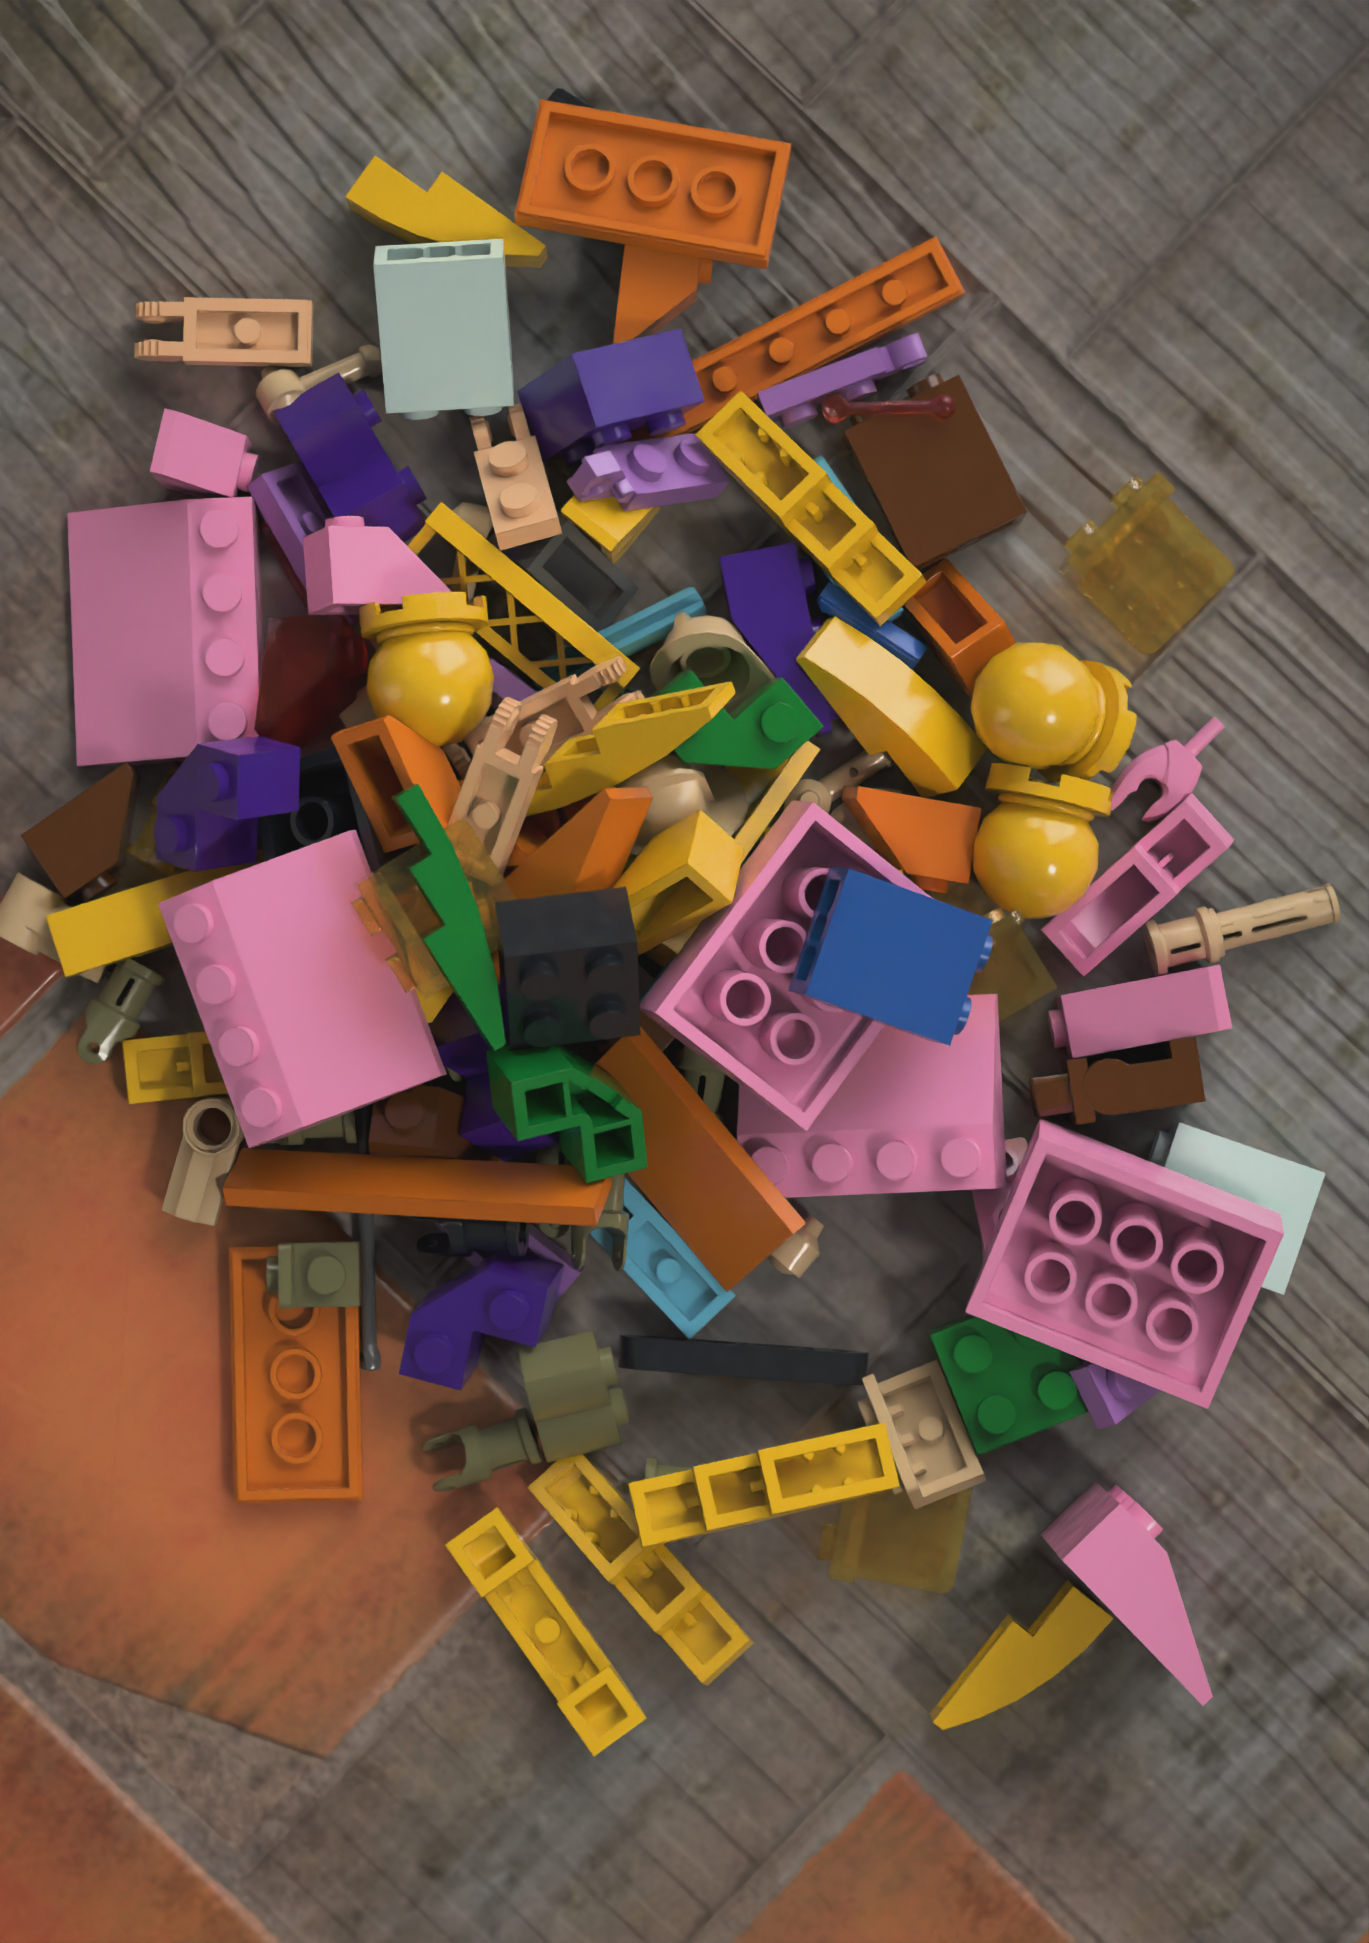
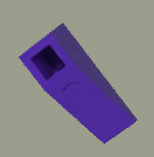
M793 542L719 557V568L730 622L738 628L748 647L771 670L776 678L783 677L824 727L815 734L817 738L830 736L832 733L831 720L840 719V717L796 661L798 655L823 625L822 618L810 620L806 600L807 595L817 593L810 556L798 558L796 545Z

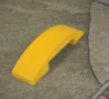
M498 1507L445 1544L481 1597H485L558 1701V1707L593 1756H596L647 1719L632 1693L577 1612Z

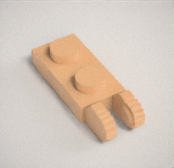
M184 297V302H139L135 304V319L151 324L184 321L183 342L154 339L144 340L134 344V358L155 362L183 361L185 365L312 367L314 304L312 300Z
M521 403L508 406L509 414L507 419L511 434L516 437V441L503 442L494 447L491 445L493 437L489 422L484 419V416L469 417L478 451L474 452L500 551L562 534L535 435L530 437Z
M621 656L613 657L590 668L579 677L573 674L519 701L522 705L520 717L513 734L504 748L521 756L528 741V734L532 725L542 714L548 715L556 719L558 723L549 751L540 764L544 766L549 758L568 739L593 734L592 729L616 704L644 699V696L638 690L626 693L600 711H596L587 694L602 686L612 684L627 671ZM495 714L483 719L480 727L464 739L472 755H474L477 745L484 741Z
M505 697L495 711L484 741L476 747L448 822V828L445 831L454 847L463 872L491 886L496 885L502 880L544 769L540 764L549 751L558 723L556 719L542 714L532 725L528 734V741L521 756L504 748L513 734L522 706L521 702L510 697Z

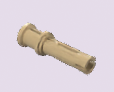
M1330 883L1323 884L1322 887L1271 898L1215 913L1213 908L1207 909V907L1203 906L1195 908L1193 916L1157 924L1151 919L1142 925V933L1149 963L1153 973L1158 977L1167 975L1168 968L1201 959H1205L1209 964L1219 962L1220 958L1225 956V950L1279 938L1331 923L1333 925L1340 923L1341 916L1335 891L1330 886Z

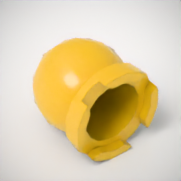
M434 592L401 596L403 609L380 613V605L377 602H371L360 607L361 638L377 641L380 645L369 662L367 694L377 719L390 715L439 747L461 742L480 727L491 706L494 674L487 651L472 635L474 631L488 626L486 596L475 597L472 602L467 604L466 592Z
M1018 642L993 656L975 679L970 707L977 736L993 754L1007 764L1034 768L1046 780L1058 785L1060 784L1062 774L1090 780L1100 770L1108 773L1115 770L1130 746L1137 722V714L1128 710V695L1125 689L1132 688L1124 675L1117 669L1100 662L1080 661L1062 646L1046 643Z
M991 763L985 790L999 795L998 801L1001 804L983 818L974 840L973 871L986 898L1021 919H1042L1062 914L1086 895L1098 870L1099 843L1089 822L1094 819V816H1110L1113 792L1107 786L1064 774L1061 775L1059 787L1043 783L1044 781L1029 777L1030 767Z

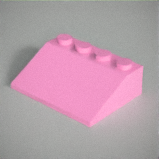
M252 497L184 499L67 513L77 766L122 765L125 762L130 765L183 763L197 744L255 736L268 738L259 507Z
M792 800L740 869L733 902L700 922L680 953L673 958L640 1002V1010L689 1049L802 1130L807 1131L885 1026L873 1020L788 991L830 866L850 868L927 897H932L814 802Z
M356 830L341 833L221 877L158 903L248 1148L288 1137L446 1075L444 1065Z
M998 994L967 995L971 999L970 1015L962 1032L958 1035H953L950 1046L929 1041L885 1025L807 1131L802 1130L739 1084L738 1143L785 1198L997 1189L1007 1187Z
M1040 1118L1015 1176L965 1312L1208 1409L1284 1236L1282 1217L1278 1212Z
M1094 1482L1040 1535L1061 1560L1204 1706L1213 1696L1168 1554L1155 1540L1163 1529L1118 1485L1115 1484L1107 1492L1098 1483Z

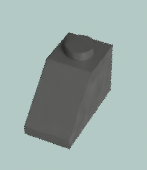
M558 513L562 534L501 550L504 555L596 632L607 628L639 589L572 523ZM494 532L488 541L500 550Z

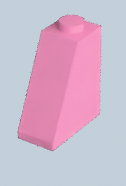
M1220 965L1055 997L1058 1009L1048 1011V1022L1054 1048L1065 1047L1067 1059L1232 1029Z

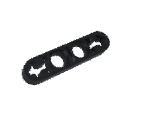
M620 1335L618 1367L644 1371L839 1385H864L862 1378L867 1376L869 1353L830 1348L704 1339L689 1340L688 1338L648 1335Z

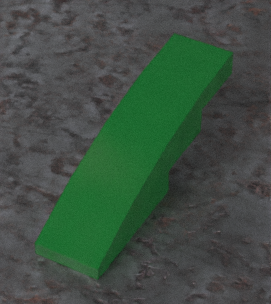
M412 784L393 796L392 800L423 846L426 854L406 866L405 869L440 922L418 938L488 1047L496 1051L504 1046L506 1041L497 976L479 909L451 841L419 784Z

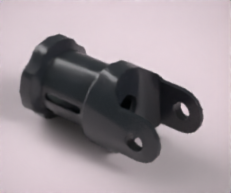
M411 1216L416 1221L439 1222L447 1232L431 1233L421 1237L417 1242V1250L423 1255L470 1257L473 1251H509L511 1256L525 1257L528 1249L530 1223ZM432 1244H436V1245H437V1246H435V1247H428L429 1245H432Z

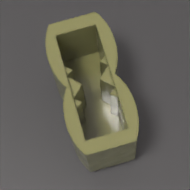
M588 1331L538 1343L536 1347L526 1346L518 1348L526 1393L547 1462L622 1445L619 1426L630 1424L622 1386L609 1388V1386L619 1384L611 1346L598 1348L594 1331Z

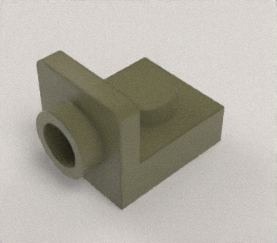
M360 1241L283 1242L278 1244V1256L267 1257L268 1295H279V1309L361 1306Z

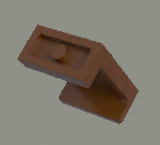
M940 373L932 375L909 387L906 392L910 399L890 409H886L883 401L860 410L849 418L853 427L845 430L842 437L847 450L852 451L900 548L899 552L919 571L1022 521L1027 513L960 375L945 382Z

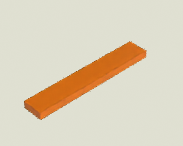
M935 236L692 360L705 402L685 413L683 416L686 424L677 429L650 436L647 427L631 430L632 437L621 443L697 433L738 392L742 391L751 401L756 403L757 392L828 366L963 297L965 291L938 238Z
M242 1148L222 1189L226 1206L597 1226L613 1184L611 1177L586 1183L573 1165Z

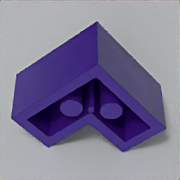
M681 328L572 353L517 391L531 435L536 437L542 462L565 458L568 467L581 465V460L585 456L593 454V451L597 448L618 444L632 437L631 430L647 427L649 435L654 436L677 429L686 424L683 416L685 413L705 402Z

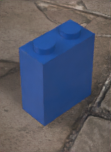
M830 866L788 991L926 1040L950 1046L953 1035L960 1034L968 1021L971 1011V999L967 997L974 974L983 970L990 957L993 938L988 933L993 920L850 868Z

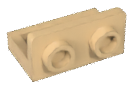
M938 1360L877 1383L874 1374L862 1378L869 1397L857 1402L867 1426L880 1423L886 1424L900 1485L899 1488L892 1489L894 1495L906 1490L914 1509H918L987 1481Z

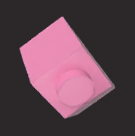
M164 408L150 472L165 490L200 498L241 497L242 491L249 492L247 485L257 477L260 456L251 453L253 444L247 435Z
M339 516L326 519L325 528L303 538L308 615H359V608L371 602L379 603L380 613L403 609L401 596L452 592L389 527L364 526L363 517Z

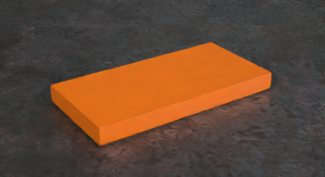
M540 99L514 215L515 225L767 270L791 156V143Z
M640 1026L641 1035L621 1037L594 1064L616 1078L642 1110L648 1168L632 1171L627 1174L725 1291L728 1292L804 1226L806 1222Z
M278 1246L229 1247L234 1504L363 1501L360 1306L279 1309V1295H268L266 1276L267 1257L278 1256Z

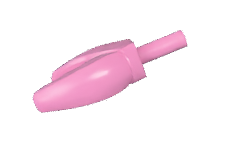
M1214 716L1184 746L1177 740H1172L1139 754L1123 769L1110 790L1113 792L1111 811L1119 806L1128 794L1137 791L1141 781L1151 779L1158 783L1161 794L1159 799L1144 813L1141 821L1152 822L1166 817L1193 792L1202 771V765L1195 757L1225 728L1223 723Z

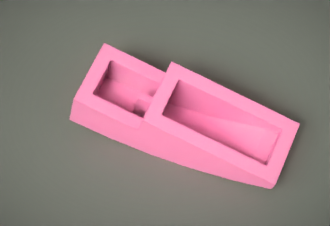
M1191 793L1090 884L1086 895L1064 913L1056 915L1041 930L1084 977L1172 900L1181 889L1225 852L1234 839Z

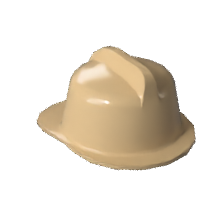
M683 611L676 615L674 628L669 632L662 648L656 652L650 664L651 682L657 690H660L680 671L692 670L704 686L732 681L736 693L723 707L728 714L767 680L776 678L762 660L748 647L744 637L733 623L722 617L710 615L691 618Z
M669 754L616 786L611 787H648L653 796V800L630 855L638 856L653 836L700 809L728 835L732 836L743 825L748 809L744 789L736 777L720 765L681 762L676 756Z

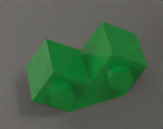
M692 670L680 671L652 697L705 686ZM783 677L770 678L730 714L722 708L708 723L670 752L669 755L676 756L681 762L692 764L776 769L824 726Z
M510 1045L500 1047L496 1051H486L493 1109L517 1141L559 1131L561 1151L586 1183L648 1168L642 1110L616 1078L563 1045L510 1051Z

